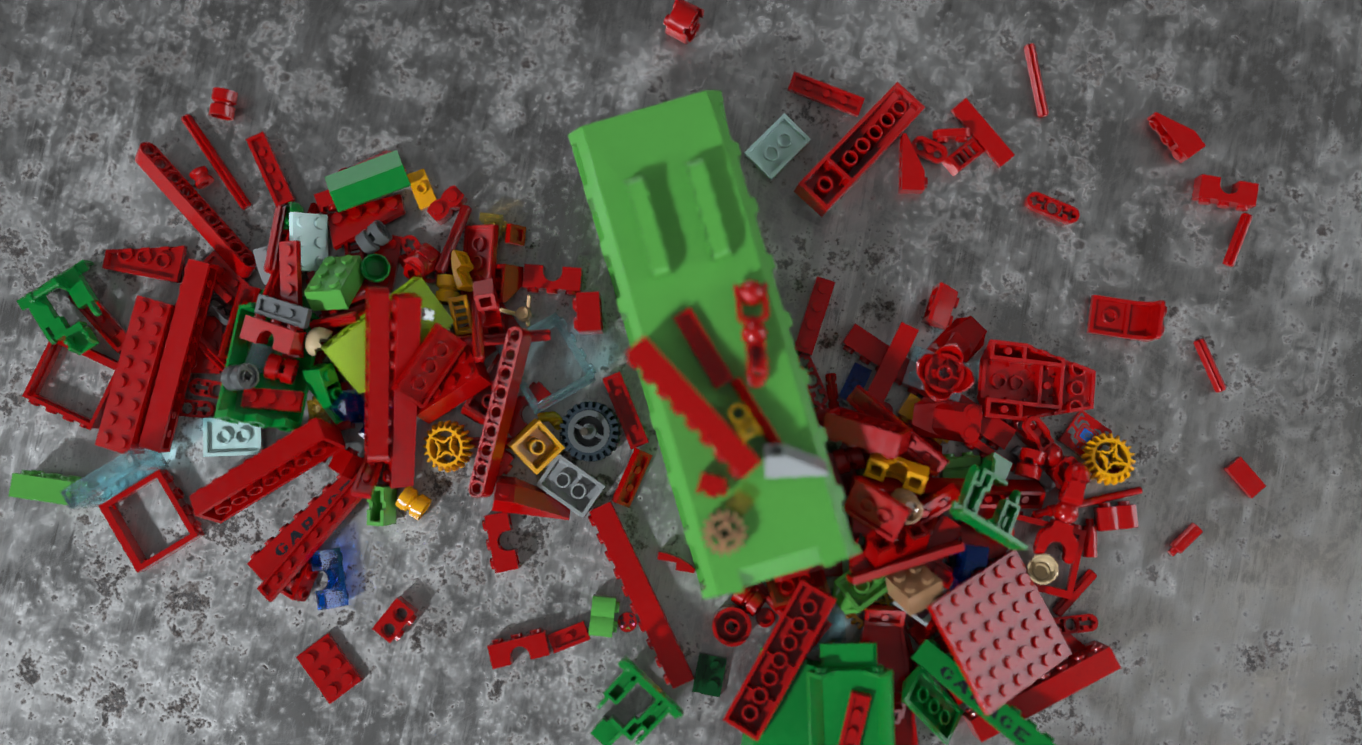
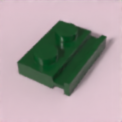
M699 652L692 692L720 697L727 657Z

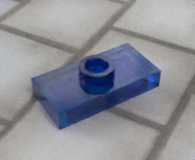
M855 362L838 397L846 400L857 385L864 389L872 370Z

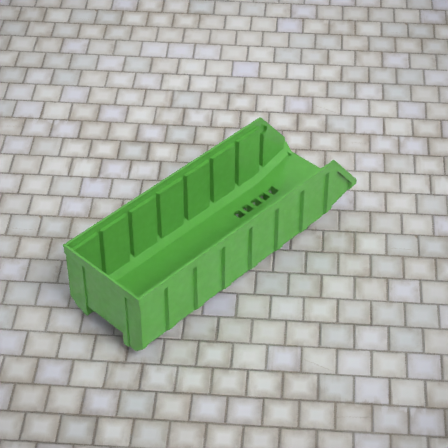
M705 90L587 124L568 134L630 347L645 335L739 437L735 426L728 416V410L733 404L744 405L732 387L731 381L715 389L673 320V317L691 307L733 378L740 377L781 442L827 461L829 475L765 478L764 445L770 444L762 433L747 440L746 443L748 448L761 460V463L744 479L739 477L735 479L727 471L729 466L726 462L720 463L714 457V449L710 445L706 448L698 439L701 435L696 430L693 432L689 430L684 424L686 419L681 414L677 416L669 408L671 403L667 399L663 401L655 393L657 388L653 384L649 386L641 378L642 372L637 368L653 428L655 429L667 470L669 483L672 487L686 541L700 583L703 599L732 592L734 594L744 592V586L819 564L828 567L835 565L834 562L861 553L860 545L852 540L841 503L845 499L842 486L835 483L824 443L828 440L824 427L818 426L806 385L810 383L808 372L806 369H801L789 330L793 325L790 312L783 310L773 277V272L776 268L773 256L766 253L756 218L759 209L756 199L749 196L740 167L742 154L738 143L732 141L728 130L721 90ZM747 280H755L761 285L766 281L768 284L769 317L767 322L763 324L768 333L765 341L768 376L765 384L760 388H753L747 383L745 343L741 338L743 326L736 320L733 287L735 283L740 286ZM762 301L754 306H747L742 303L743 315L747 317L751 315L759 317L762 315ZM753 372L755 376H761L759 372ZM735 407L732 410V416L735 419H740L744 414L743 409L740 407ZM701 473L727 479L726 484H729L726 497L717 495V498L704 495L705 491L701 490L700 494L696 493ZM718 510H720L722 515H725L726 510H729V516L736 513V520L742 518L743 522L740 525L747 527L746 530L742 531L743 534L747 535V538L741 539L744 546L738 544V552L732 549L731 556H728L726 551L723 552L722 556H719V550L711 553L712 546L705 547L708 540H702V536L706 535V532L701 531V528H707L704 520L711 521L710 514L716 517L718 516ZM719 519L716 522H714L711 527L719 526L722 522V519ZM730 520L729 526L731 529L738 531L736 524ZM723 527L722 531H714L721 534L722 539H725L726 535L731 534L727 531L726 527ZM710 535L713 543L718 546L719 540L717 537ZM737 539L729 540L726 547L731 546Z

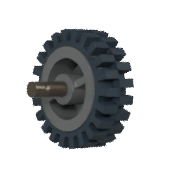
M589 401L576 404L567 411V415L562 418L564 420L563 423H560L562 431L559 433L563 439L561 443L565 445V450L569 451L570 455L578 460L590 462L605 459V457L612 454V451L616 450V446L621 440L619 437L622 435V431H620L621 423L618 422V416L607 405L599 402Z

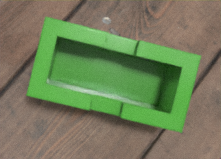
M387 484L376 485L372 498L367 499V502H369L367 525L387 526L396 524L397 507L395 503L397 501V488H390Z

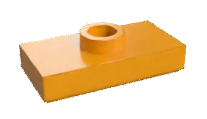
M422 168L407 174L411 189L421 211L427 209L432 202L437 200L426 171Z

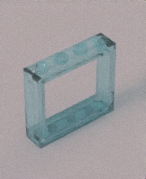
M556 312L527 329L530 331L556 327L585 373V376L537 402L522 377L519 389L535 415L596 381L594 374L597 372L592 363L588 364L585 358L587 356L582 347L578 349L575 344L577 342L576 337L572 332L568 333L566 321L562 317L559 318ZM504 344L495 346L500 357Z
M129 450L62 490L61 494L70 509L99 507V505L159 469L168 468L169 465L162 453L152 450ZM130 455H131V457H132V459H133L132 462H129V460H128V458H127V457H129Z

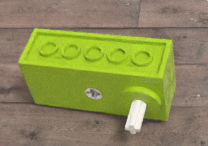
M412 277L392 292L416 293L422 297L420 345L436 322L447 330L452 327L451 324L454 320L421 277ZM364 313L360 316L359 321L349 324L322 344L321 347L352 388L359 394L361 392L365 393Z

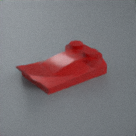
M972 316L956 318L950 327L948 326L916 359L918 360L927 353L933 354L944 345L956 344L963 352V364L965 365L984 345L987 330ZM944 368L939 371L941 378L947 376Z
M923 397L919 402L914 403L911 426L919 436L977 444L982 422V406L947 400L934 401L931 398Z

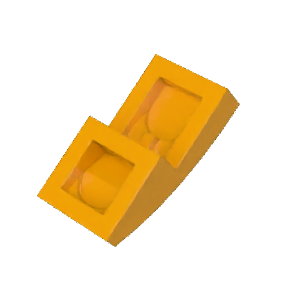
M453 250L451 252V265L457 289L471 292L473 291V281L469 272L474 267L466 252Z

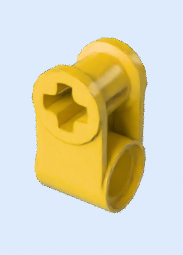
M733 404L730 406L728 416L735 426L740 439L745 444L747 440L757 434H762L757 423L744 405ZM735 407L743 409L744 414L740 419H735L732 416V410Z

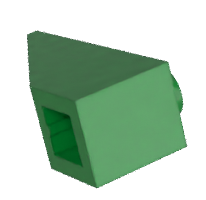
M333 362L315 364L303 370L309 390L335 424H339L351 417Z

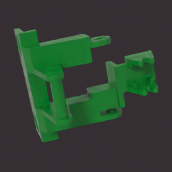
M90 260L79 261L17 300L22 311L30 310L51 344L54 345L58 340H64V344L68 345V350L78 355H82L100 343L90 327H85L88 325L85 321H79L70 326L65 316L57 314L47 295L58 288L66 290L78 308L84 309L88 306L95 316L99 317L102 315L100 308L96 304L99 300L83 276L85 272L90 270L89 267L94 265L93 261Z
M992 452L981 459V465L974 464L970 467L958 501L952 502L949 513L952 514L953 518L962 520L975 528L976 532L988 535L1011 550H1027L1028 546L1011 535L1021 508L1018 505L1021 498L1020 491H1012L1008 499H999L993 518L984 520L977 516L985 493L990 492L992 484L995 486H1007L1006 478L1013 464L999 454Z
M625 655L617 664L623 671L603 692L604 697L596 707L600 709L609 699L617 705L637 683L653 696V699L639 717L635 714L625 725L614 715L608 720L602 717L590 733L602 745H612L623 734L632 741L643 729L644 731L634 742L636 745H639L668 713L675 719L678 716L681 718L684 715V709Z

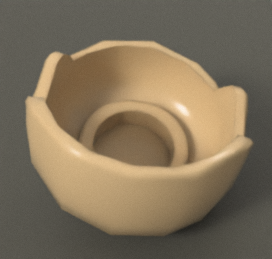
M323 327L313 328L305 340L306 351L310 355L315 356L317 351L322 350L320 343L328 341L333 331Z
M1038 554L1029 561L1027 573L1033 582L1039 585L1049 584L1058 576V563L1054 557L1048 554Z

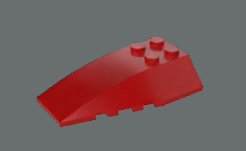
M990 339L980 359L977 399L982 406L984 417L1023 421L1029 416L1041 418L1094 409L1096 371L1078 363L1065 360L1063 357L1050 354L1048 351L1037 349L1027 343Z

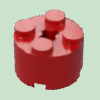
M675 0L671 14H667L663 22L666 25V34L688 44V41L691 42L701 26L698 21L699 18L703 19L704 10L686 0Z
M730 604L719 608L712 619L714 636L719 642L729 647L743 644L748 639L752 630L749 615L742 607ZM730 621L737 623L733 630L730 627H726Z

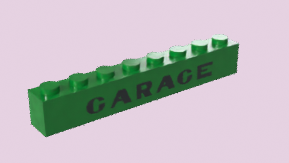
M925 639L910 657L1015 745H1056L1053 743L1055 739L1046 732L1042 734L1036 729L1038 725L1029 718L1025 720L1021 717L1020 714L1022 712L1013 705L1009 707L1007 704H1004L990 715H984L959 666L955 663L954 657L948 652L944 654L939 650L941 646L933 639L930 641Z

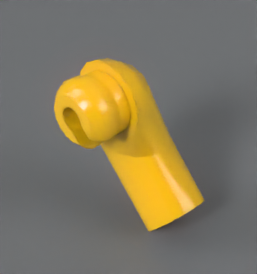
M555 411L537 413L538 420L541 422L549 421L554 426V429H562L560 428V423H563L564 420Z

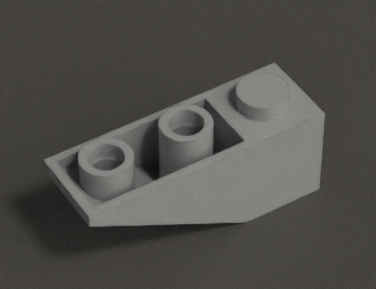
M786 444L764 445L765 478L820 477L829 475L827 461Z

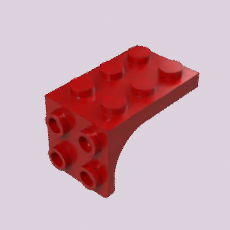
M1091 295L1086 333L1143 342L1160 339L1165 330L1163 325V318L1167 313L1165 300L1143 302Z

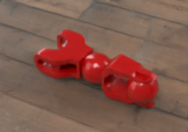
M747 280L740 286L735 283L733 287L736 320L743 326L741 338L745 343L747 383L753 388H760L765 384L768 376L765 345L768 333L763 325L769 317L768 284L766 281L761 285L755 280ZM762 301V315L759 317L743 315L742 303L747 306H754ZM753 372H759L761 376L757 377Z
M1029 416L1023 420V430L1018 428V420H1012L1011 427L1017 430L1015 434L1023 443L1031 449L1047 454L1044 465L1047 466L1045 472L1055 482L1056 488L1060 490L1065 480V475L1062 479L1059 477V468H1062L1064 463L1068 466L1072 463H1078L1076 458L1063 455L1061 447L1054 443L1055 441L1051 437L1048 427L1039 417Z
M1076 462L1066 468L1065 480L1058 493V500L1060 502L1053 509L1055 519L1052 518L1048 526L1041 528L1037 532L1033 545L1034 554H1044L1050 543L1060 542L1062 545V560L1067 564L1073 563L1079 544L1073 534L1074 525L1072 523L1078 518L1079 511L1077 506L1080 507L1083 503L1085 485L1090 479V472L1086 465Z

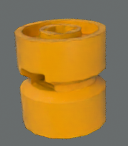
M449 274L437 275L436 286L439 290L436 291L435 296L441 304L449 305L447 298L460 296L454 277ZM458 301V302H453V304H454V305H459V304H460V301Z
M409 486L402 491L395 506L403 511L409 510V515L418 521L429 508L432 499L424 494L418 495L417 489Z

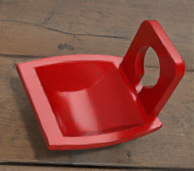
M426 242L419 245L404 259L406 263L404 276L410 280L413 276L409 270L412 269L415 271L416 277L422 278L435 270L441 253Z

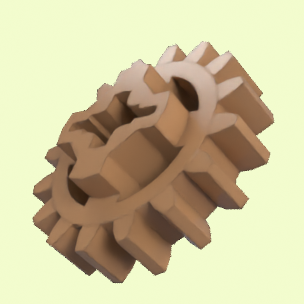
M718 510V516L715 517L713 514H710L712 520H704L707 528H701V531L706 532V535L702 536V540H708L705 547L712 546L711 553L719 550V556H722L723 552L726 551L728 556H731L732 549L738 552V544L744 546L741 539L747 538V535L743 534L742 531L746 530L747 527L740 525L743 522L742 518L736 520V513L729 516V510H726L725 515H722L720 510ZM719 519H722V522L719 526L711 527L714 522H716ZM730 520L736 524L738 531L731 529L729 526ZM723 527H726L727 531L731 534L726 535L725 539H722L721 534L714 531H722ZM710 535L717 537L719 540L718 546L713 543ZM737 539L731 546L726 547L729 540Z

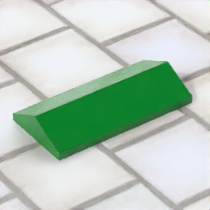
M397 150L325 176L329 193L339 213L411 186Z
M918 666L903 681L902 701L945 745H948L964 711L921 666Z

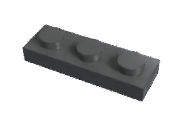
M259 294L254 313L308 329L313 310Z

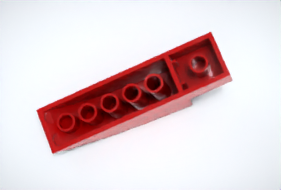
M896 82L798 183L793 192L817 214L823 217L886 152L925 109V106L900 83Z

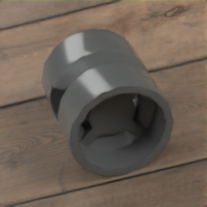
M375 220L367 227V230L364 229L355 236L358 246L368 255L374 254L380 249V245L384 246L393 239L389 229L379 220Z
M250 363L229 365L221 373V382L230 391L251 389L259 381V372Z

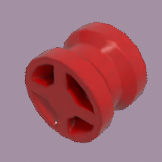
M206 166L197 167L189 173L190 178L195 181L197 189L206 188L214 182V178L208 174Z

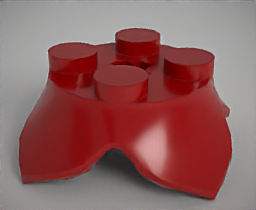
M956 344L944 345L933 354L927 353L920 357L916 363L918 377L922 380L926 393L934 401H945L953 393L964 392L975 383L972 371L963 364V352ZM944 368L947 376L941 378L939 371Z

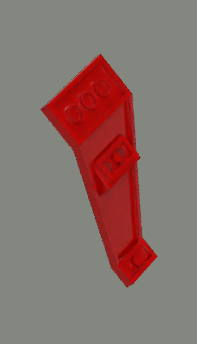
M869 605L865 608L859 642H877V664L884 665V668L893 670L895 745H918L915 713L902 701V684L910 675L904 634L906 612L897 606Z

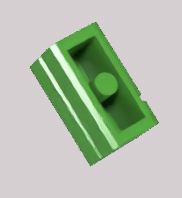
M962 452L960 457H955L954 453L943 454L950 462L940 472L939 478H966L968 470L972 465H981L980 456L974 455L973 452Z

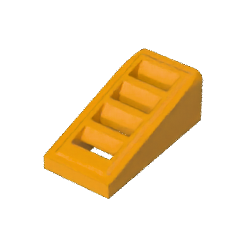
M467 294L447 298L451 317L454 320L455 335L472 333L470 304ZM464 301V304L454 306L453 302ZM463 308L466 310V312L456 313L455 311ZM467 315V319L458 321L457 317ZM469 323L467 327L460 328L459 324Z

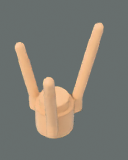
M531 295L527 296L526 306L519 307L516 311L500 308V312L516 316L519 321L526 323V327H529L532 318V312L530 311Z

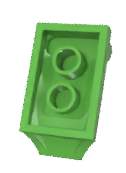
M848 570L834 581L832 596L838 599L836 604L845 615L859 614L888 592L886 577L882 576L854 585L847 580L846 574L852 573Z

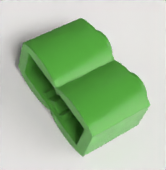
M593 594L589 635L612 637V633L617 632L618 621H614L615 613L619 614L620 602L616 601V596Z

